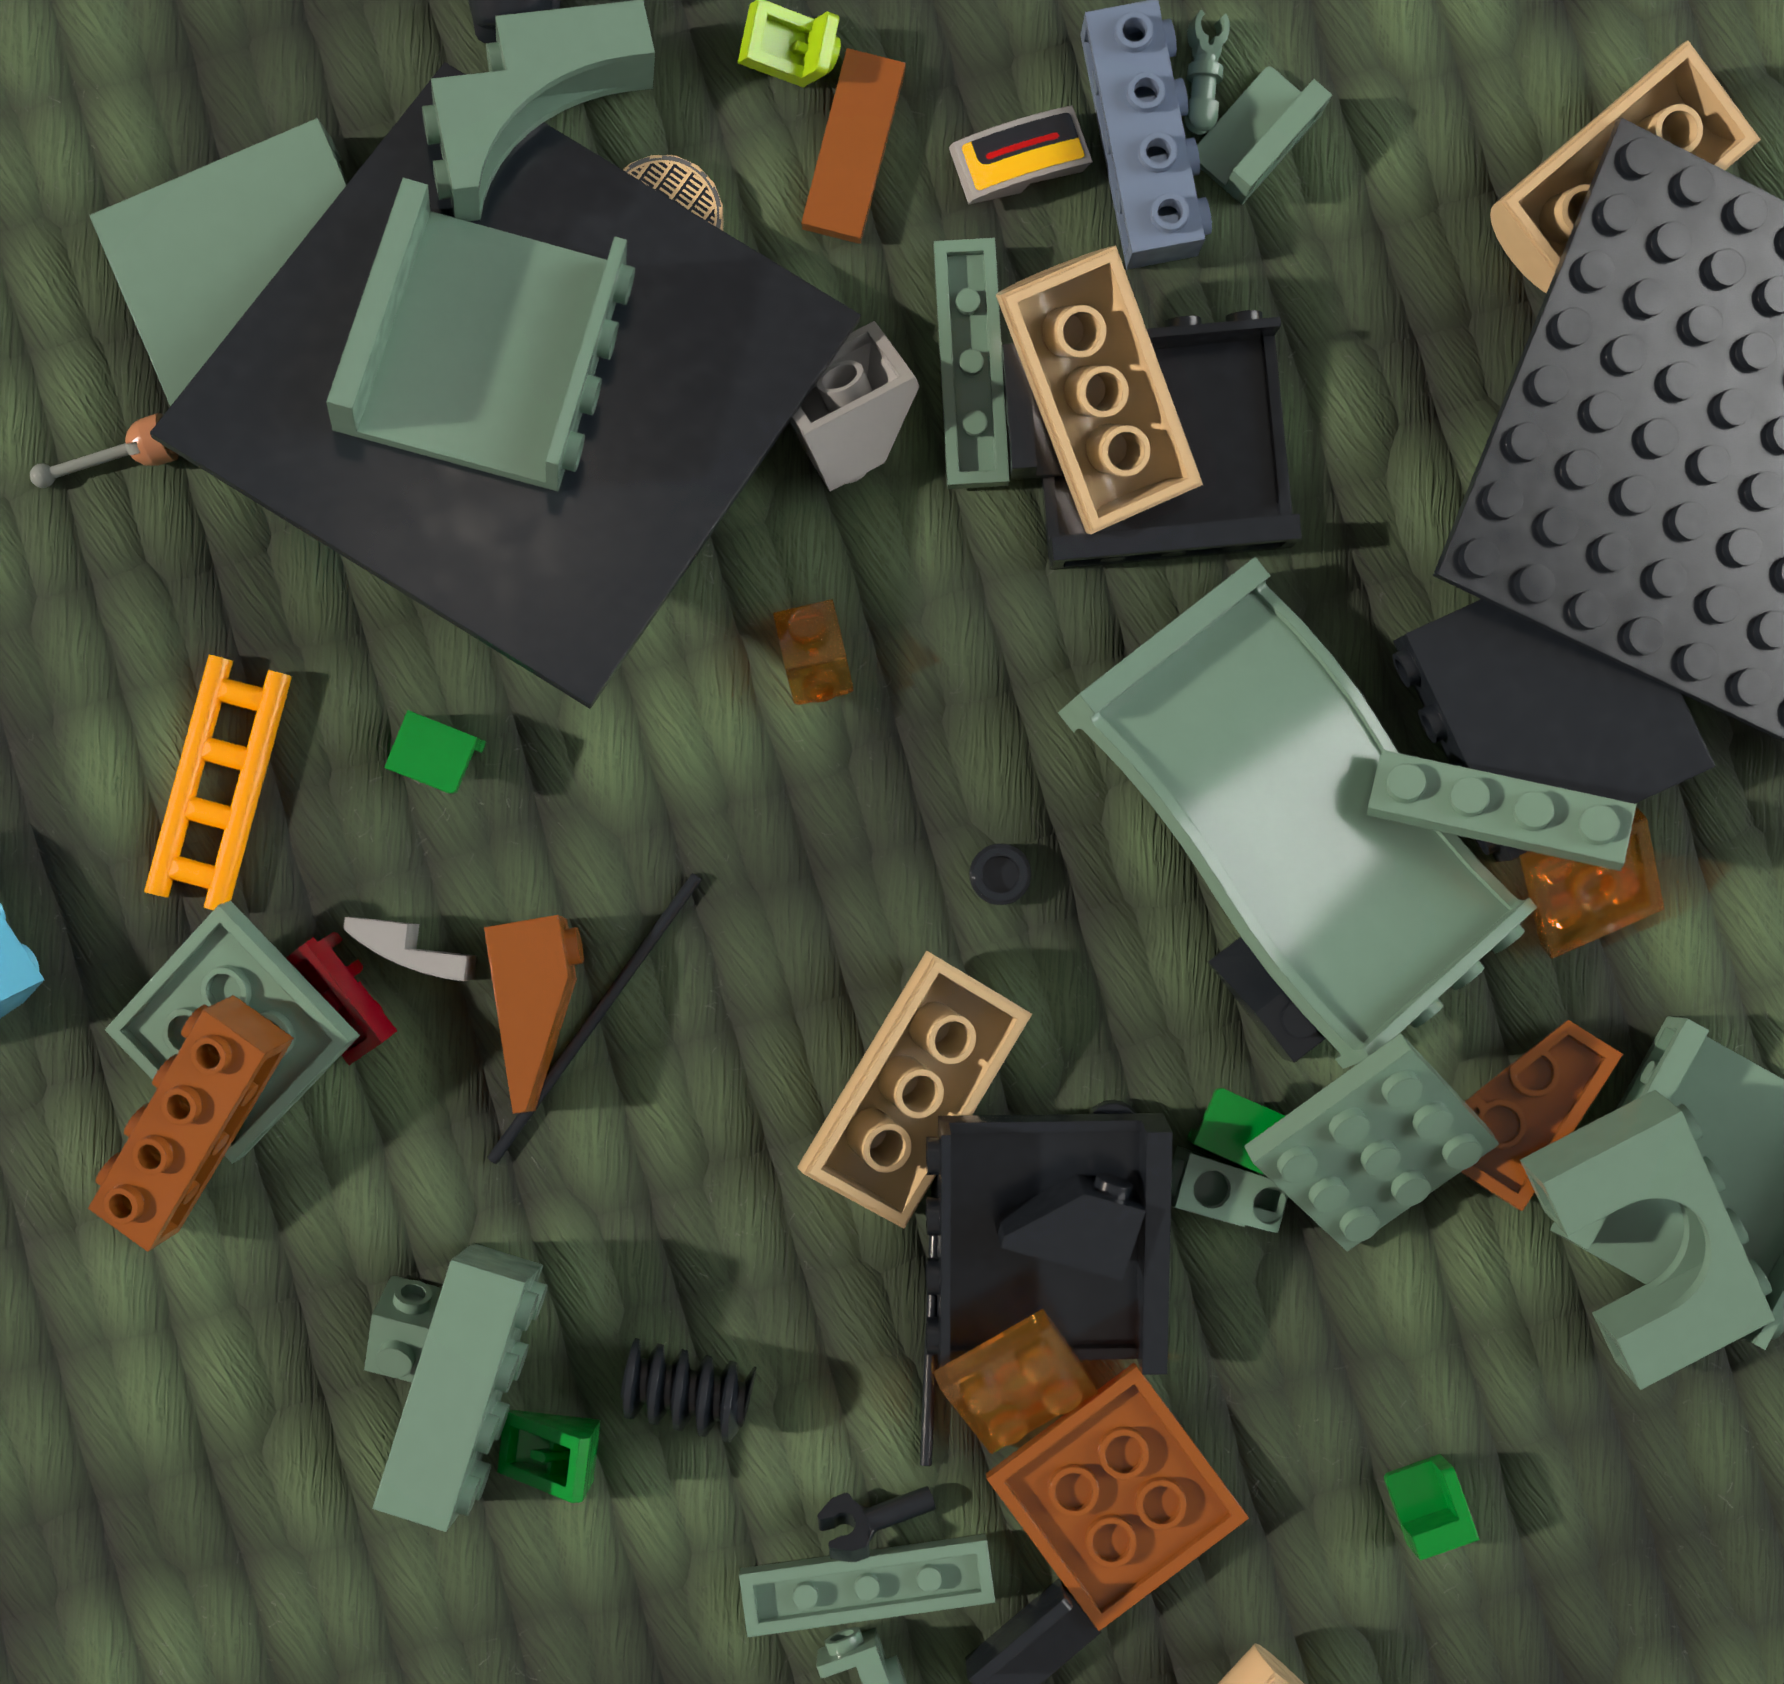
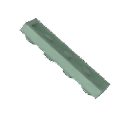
M995 238L934 241L947 489L1008 486L1009 466L1000 312L996 297L998 293Z
M1381 750L1368 804L1367 816L1621 871L1626 858L1637 804Z
M986 1534L870 1550L868 1558L857 1562L839 1561L831 1559L830 1556L745 1567L740 1568L739 1572L747 1638L996 1603Z

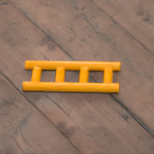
M209 654L144 892L169 898L173 880L208 889L204 908L214 910L218 905L232 900L292 676L268 670L263 688L228 679L233 661ZM222 702L257 711L247 747L212 738ZM205 762L240 770L231 806L196 797ZM189 821L224 830L215 865L180 856Z

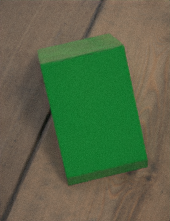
M509 1410L501 1434L497 1473L570 1503L583 1502L594 1481L601 1420Z

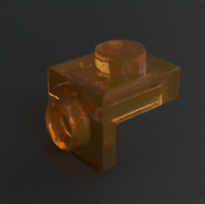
M833 599L773 613L794 704L826 702L836 696L851 693L853 685Z

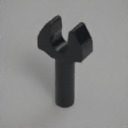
M928 1486L870 1507L858 1504L849 1493H843L833 1497L818 1513V1526L820 1531L834 1529L842 1524L854 1527L850 1534L831 1540L828 1546L831 1559L857 1562L870 1556L869 1543L877 1531L934 1511L936 1507Z

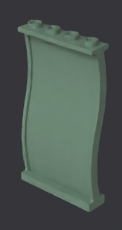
M1254 557L1079 693L1058 714L1073 732L1077 729H1082L1123 771L1151 804L1179 841L1242 939L1269 975L1302 1014L1340 1053L1335 1060L1344 1069L1364 1060L1397 1036L1409 1024L1416 1028L1437 1014L1443 1007L1442 1002L1438 998L1450 987L1458 990L1475 979L1485 968L1479 960L1491 949L1494 953H1498L1519 939L1525 932L1520 923L1537 906L1531 898L1525 900L1517 899L1476 858L1457 835L1367 816L1368 804L1381 750L1398 752L1362 694L1335 658L1305 623L1267 586L1266 580L1271 575L1258 559Z

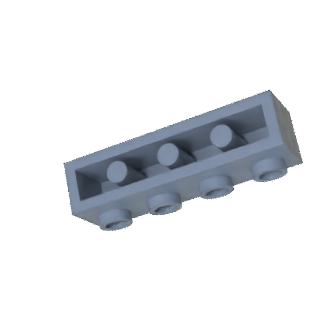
M1147 0L1085 12L1080 36L1126 270L1196 257L1203 246L1205 235H1209L1212 232V220L1206 197L1197 198L1193 176L1200 174V159L1195 138H1185L1181 117L1188 115V97L1184 80L1182 78L1174 79L1170 57L1176 56L1177 47L1172 20H1162L1158 0Z

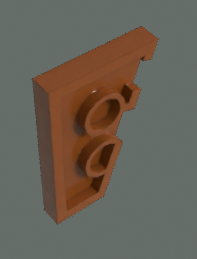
M1567 1020L1464 1101L1489 1127L1499 1145L1482 1156L1476 1164L1464 1169L1460 1173L1517 1210L1523 1211L1535 1191L1520 1159L1574 1132L1623 1054L1573 1022Z

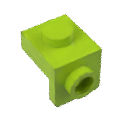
M755 0L749 5L738 64L797 86L805 87L831 72L837 62L841 47L840 38L836 37L839 16L827 11L813 19L766 0Z

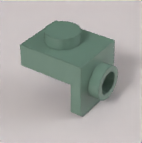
M392 1276L389 1279L372 1313L365 1371L412 1383L440 1296L441 1287L398 1276Z
M859 1627L841 1630L829 1636L825 1640L826 1646L818 1649L816 1667L820 1678H826L856 1667L862 1684H907L897 1655L887 1659L876 1628L862 1633Z

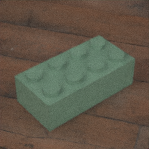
M472 1243L451 1259L372 1509L447 1532L459 1514L468 1516L474 1501L480 1500L491 1469V1464L483 1462L482 1458L484 1454L489 1453L493 1441L499 1440L510 1409V1404L502 1402L501 1398L503 1392H508L512 1380H518L529 1348V1344L520 1342L522 1331H527L531 1320H537L547 1292L548 1285L538 1282L543 1268L542 1264L476 1243Z

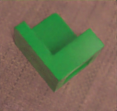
M407 710L384 768L446 793L455 794L458 792L474 750L482 753L486 741Z
M1219 1087L1215 1089L1198 1130L1191 1128L1187 1140L1263 1175V1172L1253 1164L1244 1146L1285 1117V1115Z
M1441 1454L1395 1469L1384 1475V1482L1406 1544L1420 1561L1480 1540L1456 1471Z

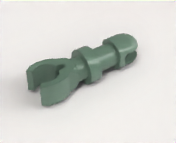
M1202 9L1189 23L1187 32L1188 43L1192 48L1194 62L1189 63L1187 66L1186 79L1192 83L1191 98L1188 100V115L1185 116V123L1187 128L1197 135L1209 132L1216 125L1218 119L1219 102L1215 100L1216 84L1222 82L1224 67L1218 63V59L1230 31L1229 18L1227 14H1224L1214 24L1216 36L1208 43L1209 35L1205 34L1201 27V20L1205 15Z

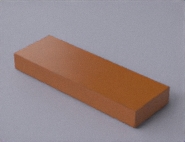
M850 48L846 49L801 222L803 230L861 244L906 71L905 62Z

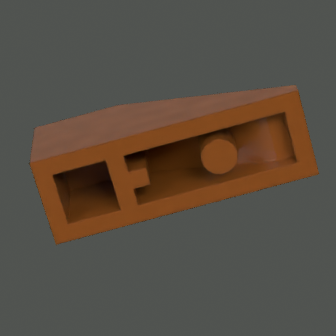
M560 915L484 927L513 1114L536 1110L577 980L575 965L583 964L584 962L583 947L578 928H569L567 919Z

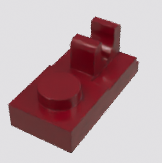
M332 932L318 942L314 937L287 956L286 959L360 1035L341 1055L346 1063L351 1065L387 1040L397 1030L384 1014L379 1003L371 997L360 981L357 982L354 977L363 970L361 962L357 959L348 966H345L332 950L343 940L338 933Z

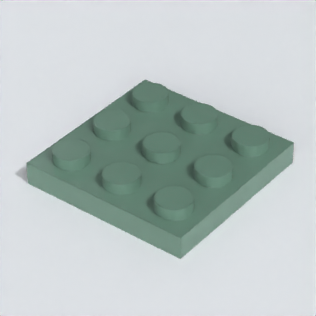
M230 900L218 905L106 1027L105 1031L152 1080L164 1062L172 1055L178 1054L186 1040L181 1035L182 1028L192 1013L203 1004L209 1007L232 995L239 998L294 1038L224 1155L233 1164L243 1158L360 1035Z
M1400 1033L1244 1147L1253 1164L1348 1252L1360 1242L1371 1238L1380 1228L1411 1206L1422 1202L1431 1192L1455 1175L1476 1164L1482 1156L1497 1147L1499 1143L1489 1127Z

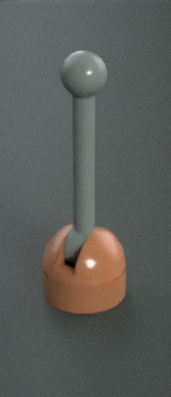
M157 413L132 423L127 430L126 443L51 467L47 464H37L30 471V480L39 488H47L54 483L55 478L131 455L133 460L146 466L163 465L177 460L179 455L151 437L150 431L163 416V414Z

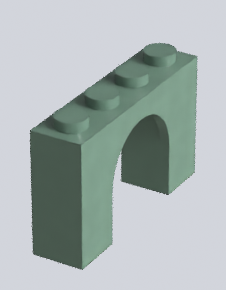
M1656 1090L1520 1159L1544 1212L1567 1236L1640 1200L1660 1198L1673 1200L1680 1204L1684 1218V1234L1680 1249L1670 1266L1650 1283L1592 1312L1615 1362L1640 1390L1775 1321V1317L1765 1297L1772 1293L1771 1285L1760 1266L1753 1259L1748 1260L1742 1246L1749 1242L1748 1234L1734 1211L1730 1208H1725L1719 1193L1726 1190V1186L1714 1163L1707 1156L1702 1157L1695 1142L1702 1138V1132L1695 1117L1684 1104L1681 1103L1675 1106Z

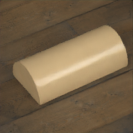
M1689 40L1678 46L1492 206L1490 213L1491 223L1499 243L1520 272L1543 292L1547 293L1617 120L1624 118L1723 170L1729 168L1761 140Z
M1116 246L1103 248L1063 262L1025 278L996 294L1086 533L1093 534L1203 485Z
M926 951L797 1166L798 1169L811 1179L904 1229L936 1175H927L926 1137H938V1116H961L974 1113L1032 1016V1013Z

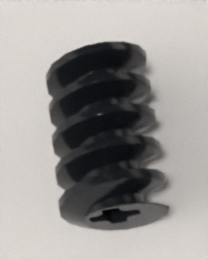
M635 1338L628 1356L620 1394L623 1402L624 1417L634 1419L643 1405L647 1404L649 1424L658 1425L667 1411L671 1410L673 1429L683 1431L691 1417L696 1416L698 1436L707 1437L718 1421L721 1426L722 1441L731 1443L740 1428L743 1427L757 1367L754 1366L745 1381L741 1382L738 1379L737 1362L729 1361L721 1375L716 1376L714 1375L712 1356L705 1355L697 1369L691 1370L688 1350L681 1349L670 1365L666 1364L663 1344L657 1343L649 1357L645 1359L641 1356L640 1339Z

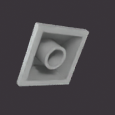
M875 321L849 335L790 420L810 461L829 491L844 484L856 482L870 470L885 463L919 389L915 375Z

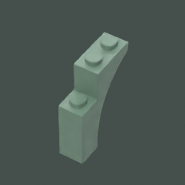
M643 0L495 16L496 42L486 43L489 72L431 79L433 105L422 106L423 121L428 145L440 144L443 160L433 161L436 189L439 200L451 198L454 218L465 221L481 219L485 197L500 165L520 141L546 120L568 108L602 96L653 89L655 50Z

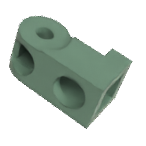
M1180 1146L1176 1147L1172 1161L1171 1205L1173 1207L1242 1227L1247 1225L1278 1233L1288 1196L1265 1174L1262 1175L1256 1171L1217 1160Z

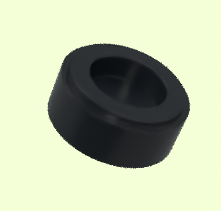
M993 844L982 849L974 857L969 869V880L972 889L983 901L993 905H1006L1017 901L1027 891L1031 881V867L1026 856L1016 847L1008 844Z

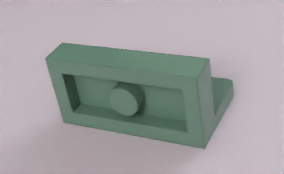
M1266 67L1197 144L1200 169L1243 205L1322 116L1332 94L1315 79L1301 92L1273 67Z

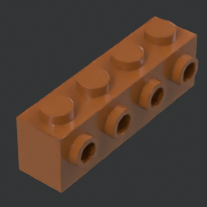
M234 995L209 1007L203 1004L188 1018L181 1031V1035L186 1040L178 1054L172 1055L159 1068L152 1081V1085L157 1088L149 1104L140 1107L130 1118L124 1129V1135L129 1137L121 1152L113 1155L104 1164L96 1177L95 1182L100 1185V1188L88 1209L147 1252L180 1231L294 1039Z

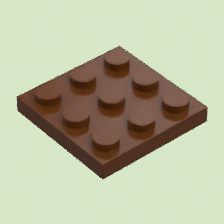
M1135 1362L986 1473L988 1482L1098 1631L1102 1630L1249 1519L1244 1509L1146 1377L1142 1375Z

